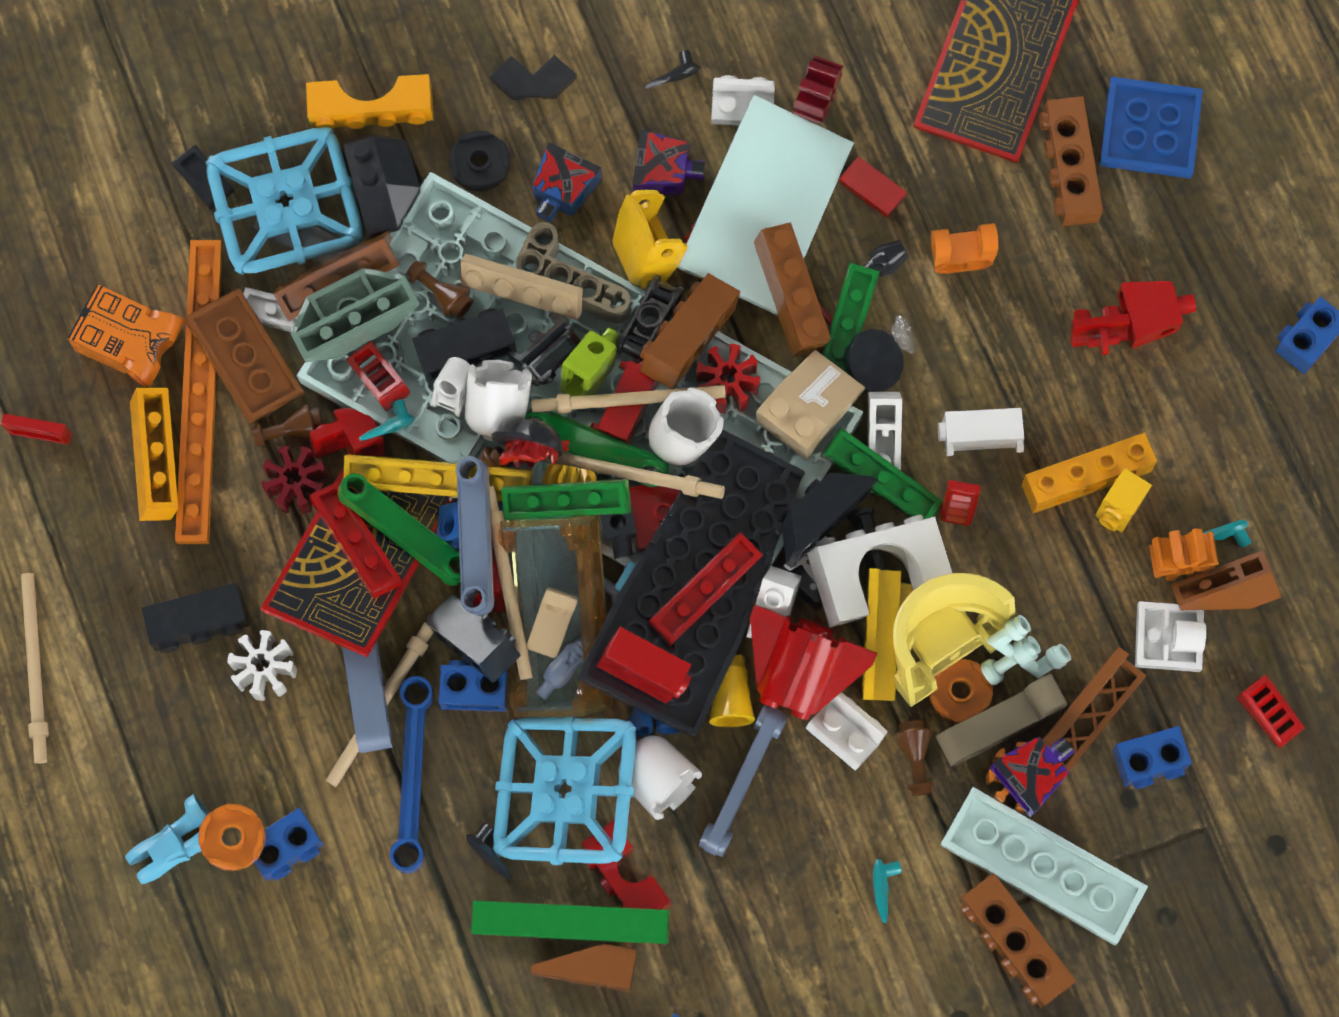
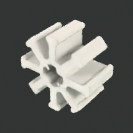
M261 630L259 649L255 650L252 646L253 642L248 635H243L238 639V642L250 654L248 657H242L229 653L227 662L234 671L245 669L238 675L231 676L239 690L243 692L245 687L253 682L252 689L249 690L250 694L255 700L264 701L266 682L270 681L272 683V689L280 697L287 692V689L275 677L277 674L296 678L297 668L292 661L288 663L281 662L289 655H294L286 641L282 639L281 644L272 649L276 639L270 631ZM266 660L269 667L267 669L263 667L264 671L260 672L256 665L258 663L262 665L261 661Z

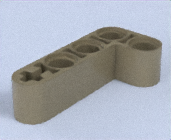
M540 222L534 225L517 256V269L523 270L527 264L533 263L539 267L530 273L550 279L556 276H564L567 278L565 282L567 284L583 289L592 288L596 291L593 296H582V310L611 323L617 324L626 321L631 314V300L628 291L621 286L556 259L555 257L559 250L556 228L547 222ZM541 237H549L552 239V241L547 245H540L537 243L538 239ZM617 302H622V305H617L616 308L611 307V305H616Z
M1049 674L1028 685L1023 692L943 731L936 736V739L952 767L1058 715L1064 710L1067 702L1052 674Z

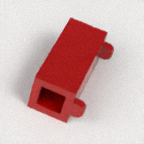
M630 360L629 362L621 361L619 369L624 372L614 393L656 390L659 382L640 372L643 361L638 363ZM649 404L607 407L600 423L592 422L590 427L630 444Z

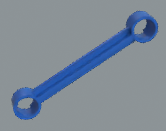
M420 676L406 679L400 687V698L406 707L399 834L398 841L390 849V860L398 871L406 874L416 872L424 862V851L418 843L425 712L433 702L434 692L430 683ZM418 683V687L426 690L427 698L423 703L413 705L409 701L408 695H405L408 687ZM405 844H408L418 854L416 863L409 867L401 865L398 857L395 856L396 851Z

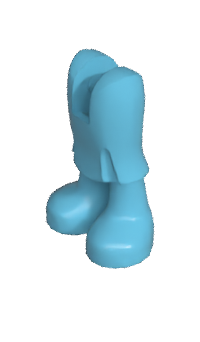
M192 794L185 800V814L171 825L166 824L159 833L140 842L126 854L125 858L129 865L137 864L151 856L153 862L136 874L141 884L158 879L177 864L189 861L191 856L201 851L198 842L199 832L186 842L182 839V836L200 827L205 816L209 814L206 807L195 794Z

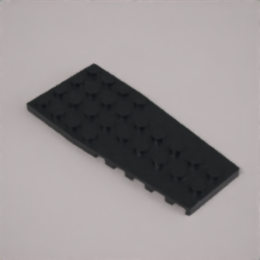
M722 429L721 434L701 456L690 476L699 477L702 482L724 486L723 498L720 499L701 494L694 497L685 495L682 490L680 491L619 591L576 679L695 738L739 648L752 613V608L759 594L762 580L772 561L774 550L782 534V524L788 515L785 509L796 497V492L805 472ZM741 532L763 556L670 646L647 622ZM619 627L691 664L687 674L692 676L685 692L680 694L678 699L673 697L665 704L596 667L611 637Z

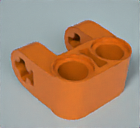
M995 223L978 225L977 231L949 234L948 229L931 231L930 244L935 272L948 274L980 270L992 266L998 252V234Z

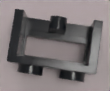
M553 311L548 316L554 325L546 333H542L539 330L532 331L528 335V339L532 343L529 348L522 354L511 349L506 352L519 371L523 373L524 368L531 372V384L537 387L540 384L546 385L555 378V371L562 366L567 357L581 342L569 325L568 319ZM561 339H566L535 368L532 366Z

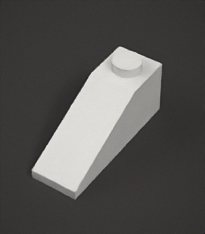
M868 391V447L901 470L900 392Z

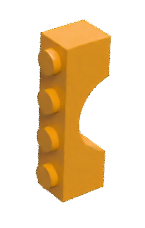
M429 74L398 76L390 92L372 101H361L348 96L341 89L337 80L306 82L307 117L311 129L324 128L325 126L331 129L345 126L351 129H360L365 125L374 124L390 127L396 123L408 122L413 125H420L426 121H433L432 85Z

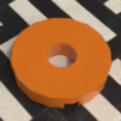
M960 659L934 677L937 683V690L929 695V701L934 711L943 719L954 723H961L989 708L993 696V685L985 678L981 665L977 662ZM958 682L965 683L970 690L969 696L964 699L956 698L952 693V686Z
M225 804L205 816L199 828L198 842L202 854L211 865L222 870L237 871L249 867L259 858L265 847L266 833L261 819L252 809L241 804ZM231 828L239 830L242 835L240 842L235 846H228L222 840L224 832Z

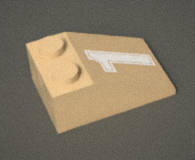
M814 350L775 388L756 412V423L804 460H807L862 394L865 387L818 351Z

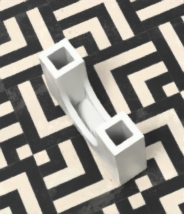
M917 515L905 519V524L894 527V523L890 522L875 527L876 532L865 534L864 530H858L846 534V539L836 542L835 538L831 537L816 543L817 547L807 553L830 628L858 621L869 615L859 581V565L863 556L868 551L883 550L900 559L907 569L913 591L933 578L952 574L935 517L923 519L922 515Z

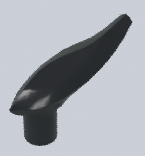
M689 50L681 51L679 53L681 65L645 85V88L649 89L664 83L683 80L695 74L701 67L693 63Z
M484 823L475 836L472 834L466 835V840L470 847L489 867L509 880L512 878L509 870L497 857L495 851L485 844L494 832L489 825Z

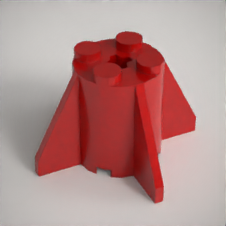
M755 604L750 615L756 684L757 690L761 694V703L773 708H778L781 705L791 709L790 713L793 716L808 720L811 714L818 713L872 667L877 652L849 642L842 635L839 641L832 637L834 631L820 624L822 618L815 616L814 621H810L800 617L798 623L791 622L792 616H784Z

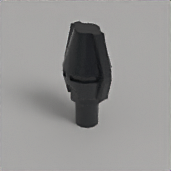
M898 240L877 246L868 254L870 259L863 266L880 271V276L884 277L894 273L907 260L909 255L902 242Z

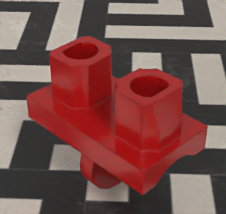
M1118 305L1106 306L1102 309V317L1095 318L1091 317V313L1087 309L1075 310L1070 336L1072 347H1098L1100 355H1108L1109 345L1119 344L1120 341H1128L1129 314H1122Z

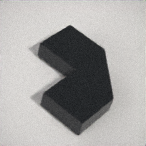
M555 55L534 75L511 56L490 76V80L512 100H525V98L536 97L556 99L577 79L576 73Z

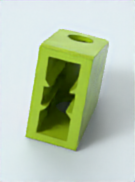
M606 327L600 335L593 331H589L562 364L560 391L562 393L570 394V397L596 394L615 365L616 345L620 338V335L615 330Z

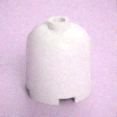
M501 360L482 361V367L478 368L474 365L469 366L465 419L473 431L482 435L484 439L493 441L492 433L512 431L517 423L525 420L532 382V374L528 369L524 368L522 373L513 369L514 363Z
M688 388L687 391H674L670 393L651 421L648 432L650 447L656 456L664 462L675 466L688 465L698 460L722 432L724 420L723 417L720 418L719 411L715 407L717 403L715 399L706 392L696 388Z
M647 736L639 741L636 740L632 787L635 788L634 797L655 820H659L664 817L662 811L668 807L674 811L689 797L696 788L692 781L694 778L700 779L702 774L697 767L667 740L660 736ZM620 763L618 767V776L620 773Z

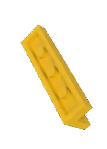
M868 569L866 604L869 615L866 616L864 648L877 652V656L872 667L863 673L862 699L895 701L896 686L894 675L896 674L897 662L893 644V627L899 611L901 571Z

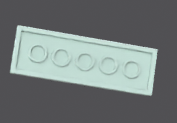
M974 787L971 789L940 846L989 874L994 873L999 880L1113 945H1117L1148 888L1147 885Z

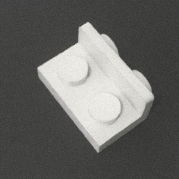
M731 75L714 78L711 124L739 126L753 95L774 104L775 81H769L764 77H754L751 80L738 79Z
M842 692L829 702L806 727L810 733L855 771L875 751L887 734V730L876 719L869 716Z

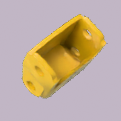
M636 190L631 195H626L619 210L612 240L613 247L629 282L632 285L641 286L643 290H647L652 278L656 274L661 276L662 281L666 282L680 265L688 248L687 244L683 243L681 239H668L657 216L664 200L663 194H659L657 190ZM642 200H647L644 204H639Z

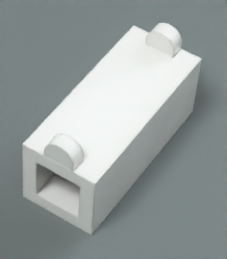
M1022 408L945 412L943 421L938 423L939 442L944 441L946 456H953L954 451L1016 448L1017 453L1023 452Z

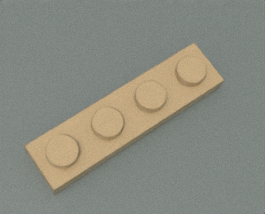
M465 254L461 260L462 286L545 311H553L575 320L582 313L583 288L469 254Z

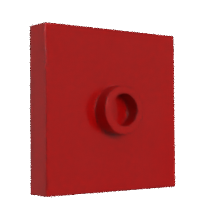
M645 485L629 488L638 552L646 549L681 490L663 486L647 487Z

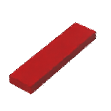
M335 482L311 494L310 502L371 597L375 599L401 586L402 579L361 516L339 501L338 487L340 484Z
M740 532L647 623L671 646L763 554Z

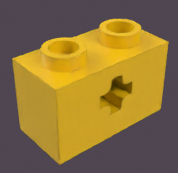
M1124 468L1103 499L1095 516L1100 519L1099 522L1105 528L1111 531L1118 530L1122 533L1142 504L1152 485Z

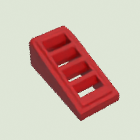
M372 341L346 358L347 363L385 411L393 408L392 403L394 401L403 400L410 395V390ZM373 355L376 357L363 368L359 367L362 363L367 361ZM382 365V368H380L378 371H376V372H375L374 374H372L370 377H367V375H369L371 372H373L374 370H376L378 367H380V366ZM387 376H390V378H388L386 381L381 383L379 386L375 387L376 384L381 382Z
M954 480L948 481L943 497L940 520L970 526L981 486Z
M1266 675L1262 676L1237 697L1238 701L1279 749L1305 729ZM1260 691H1263L1266 696L1256 703L1253 697ZM1269 701H1272L1275 706L1264 714L1260 708ZM1280 711L1283 716L1274 724H1271L1268 719ZM1288 721L1292 726L1279 735L1276 730Z

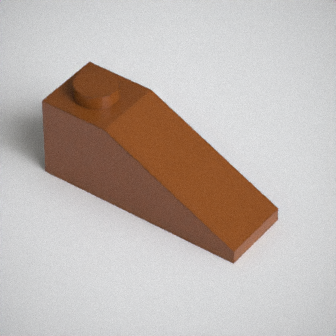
M1263 550L1171 585L1180 611L1252 609L1281 598Z
M612 941L611 945L601 944L531 965L530 972L534 976L630 993L637 949H631L632 943Z

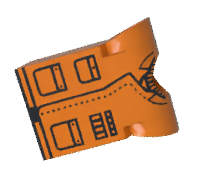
M96 284L71 330L68 340L75 352L120 372L127 373L142 387L150 388L161 369L162 355L174 344L185 321L183 318L172 313L151 311L144 305Z

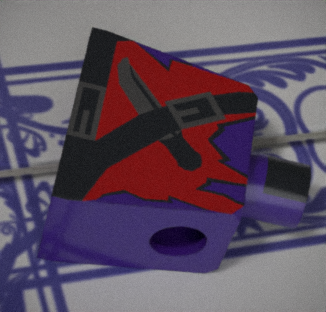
M641 130L633 179V191L657 190L659 194L663 195L683 194L686 178L704 180L706 162L688 160L689 144L685 141Z
M1038 737L997 759L991 765L990 770L1029 817H1032L1069 774L1062 762L1070 757L1074 750L1062 737L1050 747Z

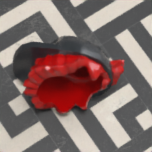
M539 418L536 420H522L514 426L512 431H498L491 434L493 441L505 447L504 452L499 457L500 464L505 465L511 462L514 468H521L524 462H527L528 466L532 468L534 463H537L539 460L543 461L546 458L551 460L552 465H555L558 457L562 456L563 452L568 451V446L570 445V440L561 441L560 435L554 427Z

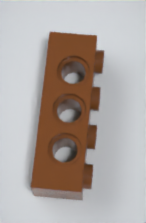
M1084 96L1047 100L1044 111L1039 114L1041 130H1046L1048 140L1044 141V152L1046 159H1051L1052 169H1049V182L1051 188L1056 187L1057 198H1054L1055 215L1060 216L1062 226L1097 223L1101 218L1103 208ZM1062 129L1068 130L1072 136L1064 137L1058 131ZM1072 158L1077 164L1067 165L1063 159ZM1070 186H1075L1079 188L1082 193L1073 194L1069 192L1067 188Z
M994 873L960 898L959 902L962 906L959 909L962 915L970 924L975 922L983 932L980 934V938L990 951L997 950L1003 958L1000 962L1001 966L1011 978L1016 976L1024 986L1021 992L1032 1006L1037 1003L1040 1008L1044 1007L1077 982ZM991 907L999 909L1003 916L1002 922L999 924L990 923L985 916L986 909ZM1010 934L1018 935L1023 941L1022 950L1012 951L1006 944L1007 936ZM1036 961L1042 965L1044 970L1042 978L1036 979L1028 974V962Z

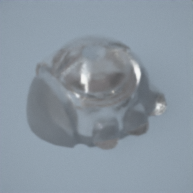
M900 315L893 324L890 334L894 337L895 343L901 350L913 353L916 344L908 321Z

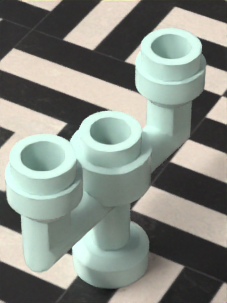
M1018 615L1006 621L1004 628L987 639V643L1005 656L998 661L987 659L981 663V670L985 678L992 685L1002 682L1004 672L1016 664H1019L1036 678H1040L1052 669H1061L1067 665V662L1071 660V655L1063 644H1059L1049 648L1044 657L1034 661L1038 658L1041 648L1032 636L1026 638L1027 633L1031 631V627L1025 617Z

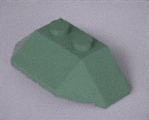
M362 268L307 296L290 334L305 362L339 358L394 330L419 305V301L404 275H393Z

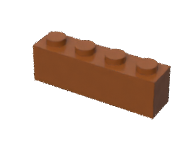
M789 222L762 229L754 240V245L792 358L812 353L814 350L821 351L831 338L792 223Z
M710 273L705 276L701 283L696 281L688 293L686 302L681 300L675 307L672 314L673 318L670 322L665 320L661 324L655 341L649 340L640 354V357L643 358L640 372L669 389H674L735 311L741 291Z

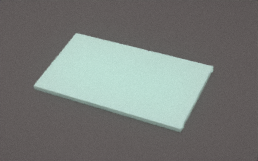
M753 95L687 241L688 248L677 268L701 280L710 273L741 291L739 298L778 316L754 245V240L762 229L791 222L804 259L854 142L772 104L759 96Z

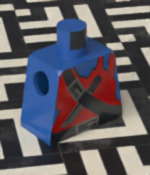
M549 142L533 184L534 197L541 201L535 212L536 215L546 222H552L558 210L568 215H574L601 182V167Z

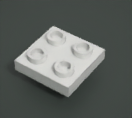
M1139 601L1137 604L1135 667L1200 672L1202 670V658L1206 642L1204 610L1180 611L1178 604Z

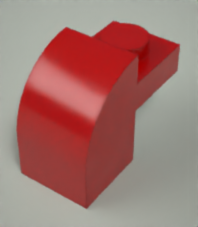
M353 408L334 410L335 422L322 424L309 432L311 450L316 459L345 447L348 453L352 455L376 457L385 455L382 435L363 441L359 440L360 436L377 427V425L369 415H365Z

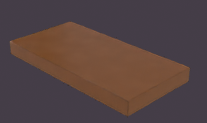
M240 288L184 317L187 326L249 425L304 396L303 389Z

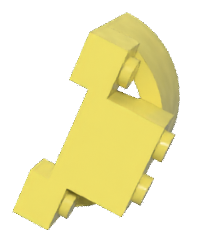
M952 573L923 583L905 599L897 613L893 627V644L898 668L894 675L896 689L910 707L937 690V683L934 678L936 675L981 645H984L990 654L996 651L995 648L987 643V639L1004 628L1006 621L1016 617L1015 600L1012 594L989 578L969 573ZM965 611L980 613L976 618L977 623L975 625Z

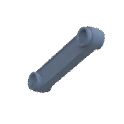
M466 457L459 461L456 467L461 577L460 600L467 612L475 616H482L488 614L493 609L495 602L491 540L490 473L485 462L476 457ZM474 466H477V473L469 479V471ZM481 593L482 601L477 607H474V598Z
M763 706L754 726V729L758 730V734L715 825L710 822L708 823L698 846L703 848L704 851L714 856H724L733 836V833L728 830L772 737L778 739L786 724L788 716L783 714L782 711L773 707Z

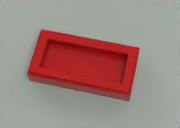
M859 156L839 178L841 185L887 219L907 196V192Z
M3 413L1 425L10 435L66 445L70 444L72 433L65 424Z

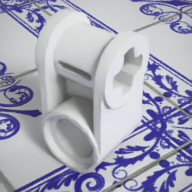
M451 357L447 360L433 384L431 406L436 408L439 405L455 412L457 417L461 418L463 416L466 405L467 376L470 366L468 362L457 357Z

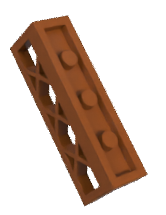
M389 231L279 285L273 295L288 321L298 317L307 296L362 268L388 272L398 267L400 262L390 246L392 237Z
M1121 647L1115 650L1043 739V742L1050 747L1061 737L1063 738L1070 729L1071 738L1064 739L1071 743L1074 753L1066 765L1062 763L1068 772L1147 676L1126 660L1129 654ZM1120 666L1136 678L1129 687L1115 688L1114 674ZM1109 681L1110 689H1103V687ZM1116 693H1124L1117 701ZM1111 694L1112 709L1107 712L1095 713L1094 698L1097 695ZM1090 706V713L1082 714ZM1104 717L1103 720L1097 726L1096 718ZM1091 718L1093 732L1090 736L1075 737L1074 723L1077 719ZM1076 742H1084L1077 751Z

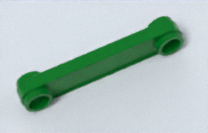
M531 408L526 412L525 419H531L532 416L542 419L543 422L554 427L560 435L561 441L570 440L569 450L566 452L648 470V466H654L658 469L659 473L669 474V463L664 462L653 453L553 411L532 413ZM640 482V483L644 484V485L647 486V487H656V486H658V485H653V484H648V483Z
M353 473L343 478L338 487V498L343 505L351 508L440 577L445 584L449 586L461 584L460 574L450 569L451 565L460 570V553L375 488L364 476ZM347 487H354L359 494H353Z

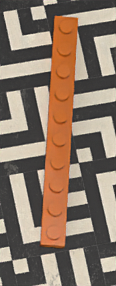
M190 240L186 316L221 297L222 240ZM187 324L175 541L177 544H209L217 372Z

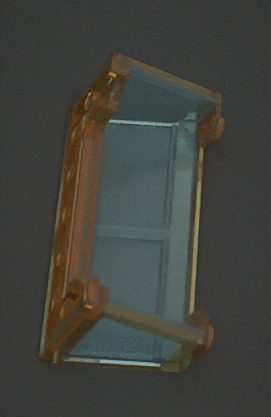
M600 515L500 521L498 539L504 550L512 553L514 586L526 645L548 586L578 597L558 655L564 649L567 642H574L581 634L583 647V663L575 671L569 682L560 689L555 688L546 700L535 692L545 681L543 678L544 672L555 658L527 649L533 678L521 680L511 691L510 704L513 708L514 717H585L612 708L611 696L576 679L607 618Z

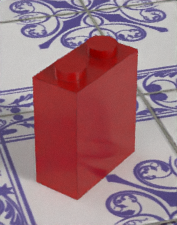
M619 627L611 637L596 666L665 704L673 697L678 699L680 694L685 692L692 676L687 674L691 664L622 627Z

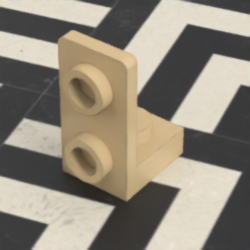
M547 586L526 645L527 649L552 658L558 656L578 597Z

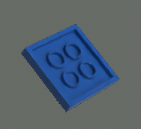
M1111 76L1099 166L1191 179L1194 172L1203 89Z

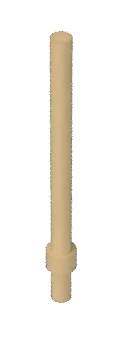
M725 385L693 387L706 392L714 399L725 398ZM688 388L570 397V394H557V398L531 400L532 413L558 411V414L571 413L573 409L663 403L670 393L674 391H687Z
M562 453V456L558 457L555 463L682 490L683 494L694 497L701 494L722 499L725 492L724 486L702 482L699 477L687 475L683 478L568 453ZM546 458L543 462L551 463V460Z
M489 486L491 538L510 633L516 639L513 645L521 655L516 660L520 680L533 678L502 527L505 524L503 511H499L495 487Z
M24 573L21 574L31 711V723L28 724L29 738L33 740L34 763L40 764L47 762L46 737L49 736L48 722L44 720L34 574Z
M425 622L416 637L412 636L407 643L406 653L384 686L387 706L418 656L422 657L429 646L427 642L433 632ZM355 734L325 780L334 787H337L359 752Z

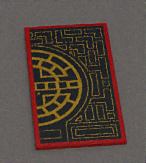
M961 0L913 127L1018 163L1079 0Z
M344 467L335 480L339 484L344 478ZM348 488L353 494H359L357 489ZM381 491L435 534H437L439 506L452 503L447 496ZM316 512L260 610L265 614H269L368 658L420 562L363 519L402 579L401 586L373 599Z

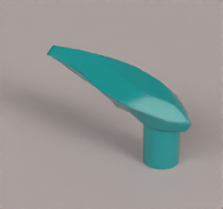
M404 400L394 401L392 406L395 416L386 420L380 426L369 430L360 436L359 440L363 441L401 430L411 425L416 418L408 414Z
M1245 520L1234 521L1203 532V534L1213 532L1215 540H1224L1233 535L1240 548L1252 543L1244 529L1248 526V521Z
M877 859L873 868V891L883 923H887V896L889 892L887 877L900 874L901 865L898 861L883 864L881 860Z

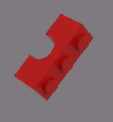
M615 820L603 827L612 841ZM594 835L581 842L584 850H603V846ZM627 838L622 852L623 857L618 862L612 861L604 864L586 863L590 870L594 868L599 870L603 876L599 883L609 897L616 895L622 904L620 908L666 910L671 906V901L653 875L638 883L627 882L620 876L618 872L620 863L634 852L633 846Z

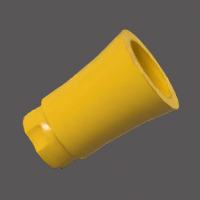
M742 655L734 656L712 702L709 720L711 725L717 727H741L750 725L755 721L750 700L748 669L745 668V657Z

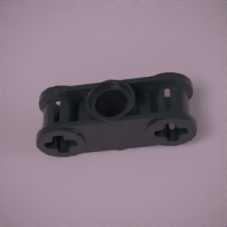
M656 274L652 278L645 296L629 325L622 332L616 345V353L620 355L623 352L639 360V362L643 361L640 354L649 340L655 341L661 324L665 320L669 321L675 307L682 300L685 288L682 286L677 288L661 280V276ZM647 316H653L658 321L654 324H647L643 322V319Z

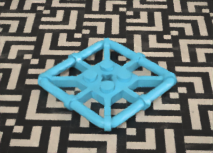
M327 126L324 128H312L273 139L271 136L264 137V141L222 151L215 156H210L206 161L207 178L216 208L214 213L217 223H220L229 259L235 267L234 271L241 275L245 273H258L298 262V265L305 264V260L346 250L356 244L359 245L364 239L362 235L363 224L353 192L352 177H349L341 146L334 134V130ZM318 140L302 165L280 170L276 150ZM328 146L337 180L333 183L313 187L310 172ZM268 153L273 173L251 178L226 165V163ZM220 174L248 188L253 203L232 209L228 208ZM341 193L350 227L348 228L321 214L317 199ZM284 195L293 198V200L289 201L288 207H283L282 203H277V200ZM256 215L260 230L244 255L241 256L232 221ZM319 225L342 238L302 248L297 230ZM290 232L294 250L254 260L269 237Z
M567 714L565 718L522 717L517 720L513 718L507 724L508 729L504 737L500 780L496 782L495 791H498L493 833V850L497 856H503L512 860L550 861L552 865H562L563 862L594 864L618 862L623 857L622 852L626 843L630 797H634L635 790L632 787L636 747V728L630 721L620 719L578 718L574 714ZM527 730H564L563 756L545 755ZM579 731L615 732L591 757L576 756ZM517 738L520 739L536 760L534 784L512 783ZM622 746L618 786H599L601 765ZM567 782V785L571 786L572 790L565 794V798H562V794L559 792L560 787L563 783ZM511 793L532 794L530 815L506 837ZM598 796L617 797L613 841L595 819ZM540 823H555L554 840L551 848L515 847ZM585 824L603 846V850L566 849L568 825Z

